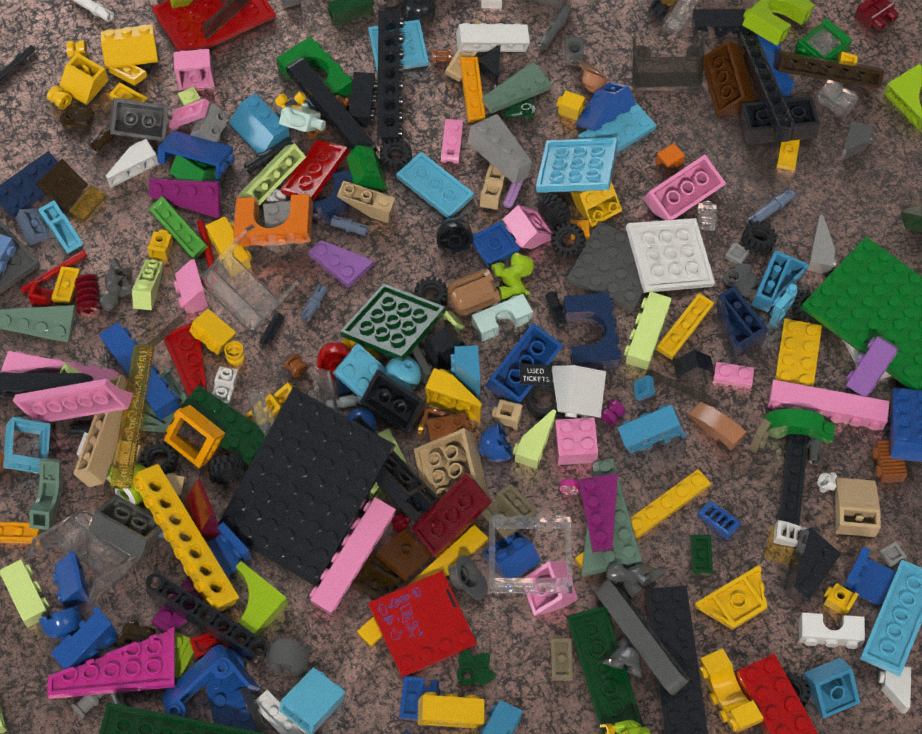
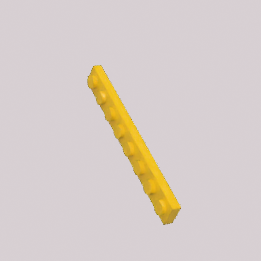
M699 469L630 518L636 540L710 487V481ZM584 552L575 557L574 560L581 569H583Z

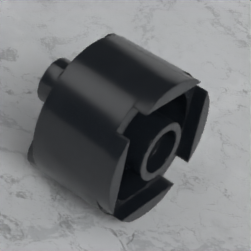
M448 325L435 334H429L425 338L424 353L436 369L448 371L451 369V354H454V346L467 345L456 330Z

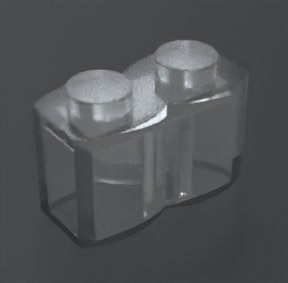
M828 80L817 92L815 100L822 106L830 109L837 116L845 118L857 105L859 97L854 91L844 88L840 82Z

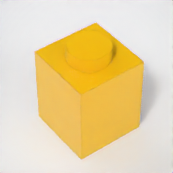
M565 90L563 96H559L556 104L558 106V114L577 121L584 109L585 97Z

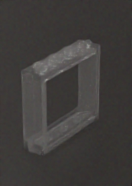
M495 515L494 517H489V593H572L571 517H566L565 515H556L555 517H546L545 515H535L534 517ZM495 529H565L566 578H495Z

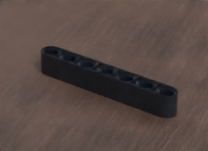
M302 57L286 67L290 78L351 150L356 145L373 147L375 153L378 151L371 138Z
M0 373V398H14L17 394L93 381V377L84 373Z
M152 573L147 577L146 592L151 598L251 662L261 663L266 659L267 643L263 639L161 574ZM153 583H157L160 586L158 588H152L150 585ZM170 594H175L177 597L174 599H170L167 596ZM186 605L194 606L191 610H187L184 607ZM210 616L211 619L208 621H204L201 619V617ZM225 626L228 628V630L222 632L218 630V628ZM242 637L246 641L243 643H239L235 639ZM259 648L263 652L256 654L252 650Z

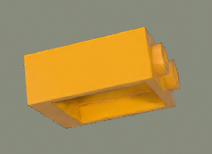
M191 405L183 409L179 408L174 414L175 419L173 423L166 429L167 434L164 440L200 468L211 461L225 432ZM184 421L207 438L200 451L178 434Z

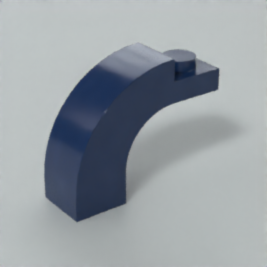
M350 170L332 173L334 190L328 198L313 202L312 220L322 217L323 223L332 220L333 215L340 216L347 210L349 204L338 198L337 194L343 181L352 183Z

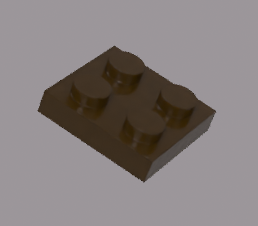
M63 159L35 184L52 201L55 200L61 210L88 186Z

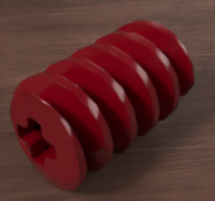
M85 274L75 279L76 311L84 317H93L100 313L98 309L100 307L98 302L100 299L98 296L99 284L97 283L99 278L96 275Z

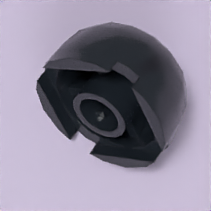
M403 0L402 16L405 21L420 20V24L426 25L435 17L434 0Z
M460 218L447 219L437 229L436 242L438 248L444 253L447 251L452 252V255L463 254L470 249V245L474 240L470 225Z

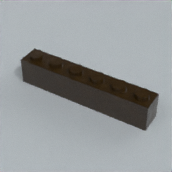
M777 50L773 66L779 72L878 89L881 88L885 72L878 67Z

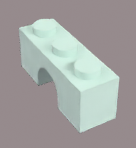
M523 294L512 296L507 301L495 303L490 308L478 310L472 315V325L481 342L499 335L497 321L500 319H509L515 328L532 321L533 311Z

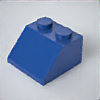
M75 551L70 552L54 565L56 572L53 573L54 582L59 585L60 589L57 591L59 603L63 602L66 609L90 602L83 566Z

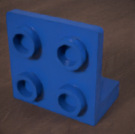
M221 523L217 527L219 535L207 545L225 575L229 578L237 571L236 566L240 561L246 564L252 558L249 549L224 523Z
M863 546L843 587L852 593L856 592L859 594V597L880 606L896 572L868 557L871 550Z

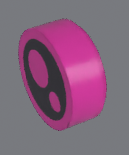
M564 479L560 482L559 490L567 495H576L579 493L580 487L577 481Z

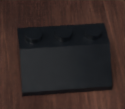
M378 369L360 403L405 434L415 431L422 420L426 401Z

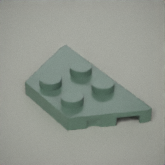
M165 368L159 378L164 377L169 384L168 390H173L179 398L176 402L180 407L187 399V396L181 390L180 385L174 379L170 370ZM143 398L138 405L139 409L134 411L137 414L133 413L124 424V428L135 431L166 432L168 426L175 419V412L160 421ZM130 424H139L136 425L135 429H130Z

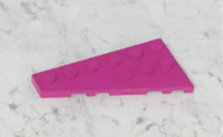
M175 628L167 629V632L160 635L154 634L149 636V639L142 642H134L108 652L104 657L96 660L90 659L86 661V664L76 668L70 667L48 676V699L175 687Z

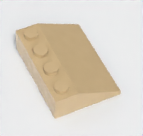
M463 428L414 449L420 479L440 499L465 473L470 474L489 497L476 436L472 432Z

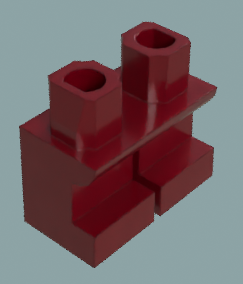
M866 0L858 5L854 17L868 29L875 27L881 31L887 25V21L884 19L887 18L890 22H894L897 20L899 13L894 9L895 2H890L889 0Z

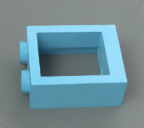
M12 417L6 424L3 468L39 474L40 459L48 458L51 424L44 423L42 420L32 421L26 420L23 417ZM14 431L39 435L38 458L12 454Z

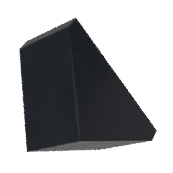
M496 46L478 59L479 71L494 85H498L501 46Z
M693 350L673 360L676 379L714 375L711 356L697 350Z

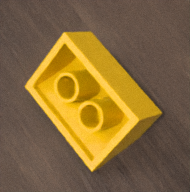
M153 24L124 27L115 30L108 29L100 32L105 69L158 62L157 41Z

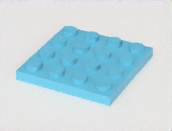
M617 137L546 140L536 184L537 193L610 190L618 147Z

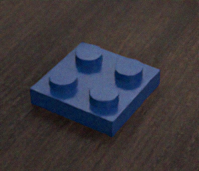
M502 221L473 235L474 240L471 244L488 268L492 264L502 262L514 253L520 252L519 245Z

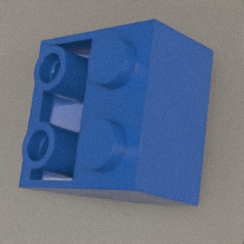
M518 532L508 539L503 537L499 541L491 543L487 549L482 551L499 577L507 583L541 562L533 543Z

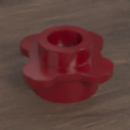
M404 513L395 516L391 520L394 527L392 530L396 532L407 529L411 523L410 518Z

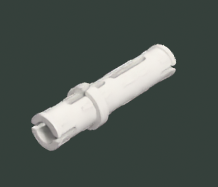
M72 0L92 12L94 16H99L107 22L112 21L114 13L104 8L99 2Z

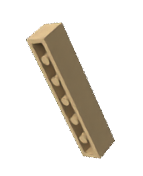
M123 375L109 378L108 380L118 388L134 393L128 409L94 415L73 473L88 487L104 484L134 400L135 389L137 388Z

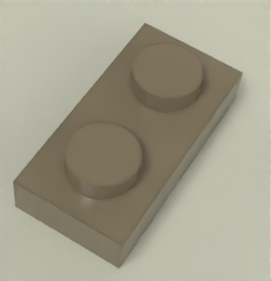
M764 419L753 437L749 450L755 454L759 448L763 449L771 433L769 430L771 422Z
M551 638V681H572L571 638Z

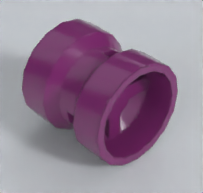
M612 399L608 403L607 408L602 409L601 419L609 426H614L617 419L626 413V409L618 400Z

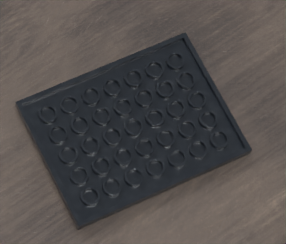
M293 387L218 524L224 523L242 543L318 587L322 581L320 578L323 572L332 563L333 556L343 543L396 445Z

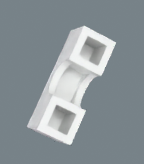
M802 612L799 618V643H805L807 646L826 644L827 647L832 648L841 645L849 649H857L865 641L864 617L844 615L840 621L839 630L828 629L823 623V614Z

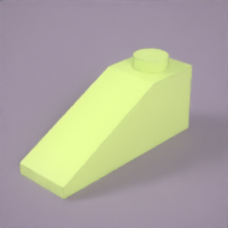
M556 410L550 411L522 436L520 443L515 444L513 450L515 462L535 469L538 468L556 419Z

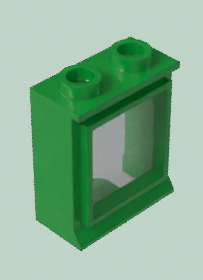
M826 18L818 27L797 41L795 52L837 60L842 51L847 52L849 50L852 39Z

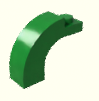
M780 409L764 415V419L771 422L769 427L771 433L769 436L779 439L790 434H802L827 444L833 442L835 424L824 420V415L803 409Z

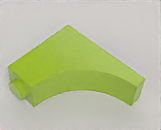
M920 64L887 83L884 95L918 130L922 128V107L919 100V93L922 90V66Z
M240 561L236 566V570L248 586L249 599L247 608L238 623L259 637L288 605L287 597Z

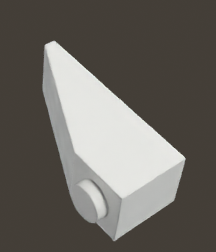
M147 139L130 146L107 173L106 179L110 188L159 164L156 153Z

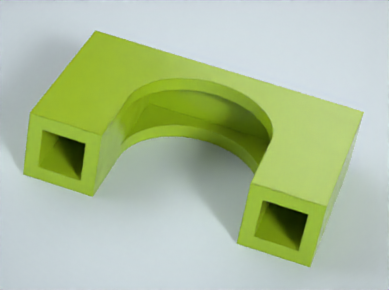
M761 0L755 2L751 9L748 8L743 15L745 19L742 25L778 46L786 39L791 24L775 16L773 13L785 15L802 25L810 18L815 4L808 0Z

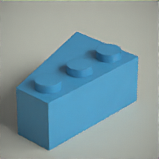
M775 250L751 305L769 312L773 308L772 305L777 297H782L790 284H796L805 274L810 264Z
M673 405L661 406L655 412L644 413L640 418L633 421H625L622 426L618 427L624 446L629 453L651 448L653 443L662 440L664 444L671 441L670 438L681 435V438L687 437L681 419Z
M500 700L497 706L493 705L489 713L491 718L488 724H484L480 734H514L522 718L523 710Z

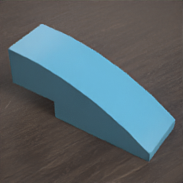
M55 200L38 209L40 216L67 254L84 245Z

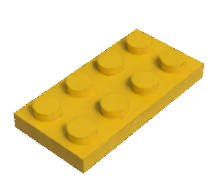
M784 318L775 380L814 387L822 325Z

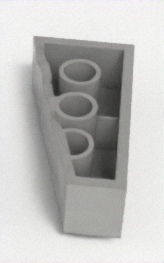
M498 114L470 127L467 143L511 182L517 184L528 178L532 161Z

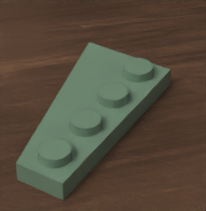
M533 61L483 96L482 102L492 114L548 91L552 88V84Z
M77 305L0 309V329L69 343L71 341Z

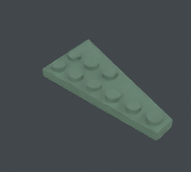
M613 458L593 463L592 477L617 473ZM619 478L617 483L613 550L593 553L587 527L582 577L607 572L611 565L617 563L624 567L642 564Z

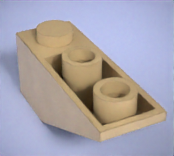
M346 181L342 182L337 194L338 198L370 218L389 223L394 211L395 197Z

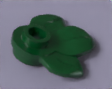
M528 98L511 105L502 114L505 117L514 119L518 117L531 119L536 112V108L533 105L534 100Z
M465 649L458 658L460 668L457 671V679L461 684L466 686L474 683L485 685L495 678L496 674L488 669L490 664L489 653H480L473 656L470 650ZM470 673L471 677L466 679L463 675Z

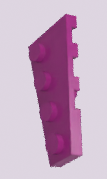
M167 178L149 179L151 198L159 199L163 196L170 204L218 219L222 217L220 181Z
M618 473L579 479L593 553L613 550Z

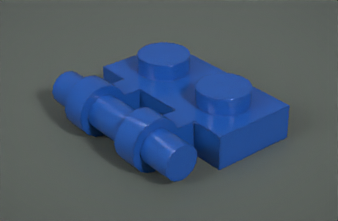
M404 676L399 719L418 721V699L426 692H435L437 696H440L439 681L431 680V686L426 687L424 686L425 678Z

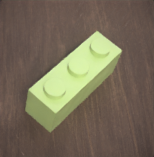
M20 559L0 570V575L27 628L38 623V619L50 616L47 611L50 606L45 597L41 599L39 594L42 591L37 580L33 582L31 576L34 573L29 564L25 565Z

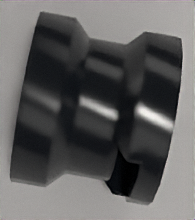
M655 0L650 5L648 13L655 15L656 19L661 21L668 14L670 7L667 4H662L661 0Z

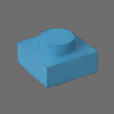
M647 375L633 382L635 399L642 401L655 395L652 376Z

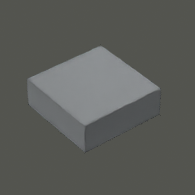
M734 242L724 258L736 265L742 264L750 254V250L746 251L745 247Z
M896 541L878 551L888 568H892L899 564L901 560L905 561L907 559V556Z

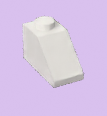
M904 666L900 677L886 670H880L878 683H881V691L901 713L906 714L910 709L911 667Z

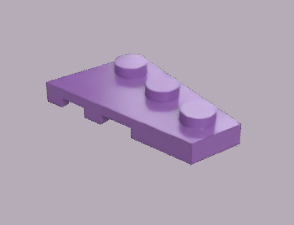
M323 240L308 251L312 259L347 288L353 285L374 265V261Z

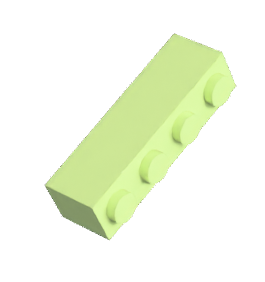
M295 143L285 146L239 193V196L241 198L255 197L259 206L306 156Z
M650 292L648 298L644 297L641 305L643 312L642 314L638 313L635 324H638L637 329H633L630 335L632 343L631 345L627 344L624 355L627 356L626 364L648 370L672 298Z

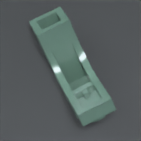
M40 459L39 490L36 501L30 508L29 528L50 530L56 520L64 475H61L62 460Z

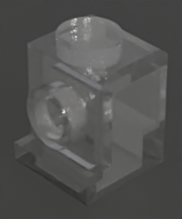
M711 201L698 203L696 220L699 230H715L717 205Z

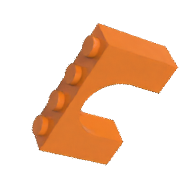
M310 194L291 195L290 214L287 220L274 228H264L258 225L259 206L255 197L236 198L233 237L238 246L285 245L286 243L303 244L311 242L313 202Z

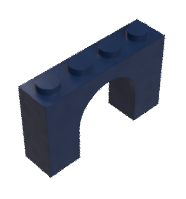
M609 292L564 296L563 309L566 322L590 320L599 324L605 333L604 338L596 344L572 346L570 350L571 365L596 370L618 368L619 361H622L621 349H617L619 334L615 333L614 327H617L616 316H612L614 301L610 299Z

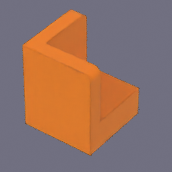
M673 143L657 153L655 163L657 165L664 163L666 167L674 164L678 169L683 166L685 155Z

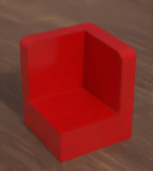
M34 280L27 296L32 307H52L53 301L51 298L54 291L41 288L38 281Z

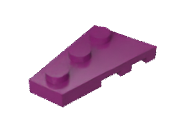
M187 576L179 587L204 602L201 594L195 590L190 576ZM173 594L170 599H174L177 596ZM186 605L184 608L191 610L194 606ZM165 606L151 620L152 625L164 633L168 631L167 629L174 627L176 630L188 622Z

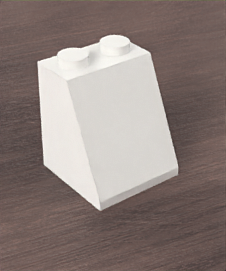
M576 365L552 366L558 412L565 413V417L577 418V415L581 416V418H601L606 371Z

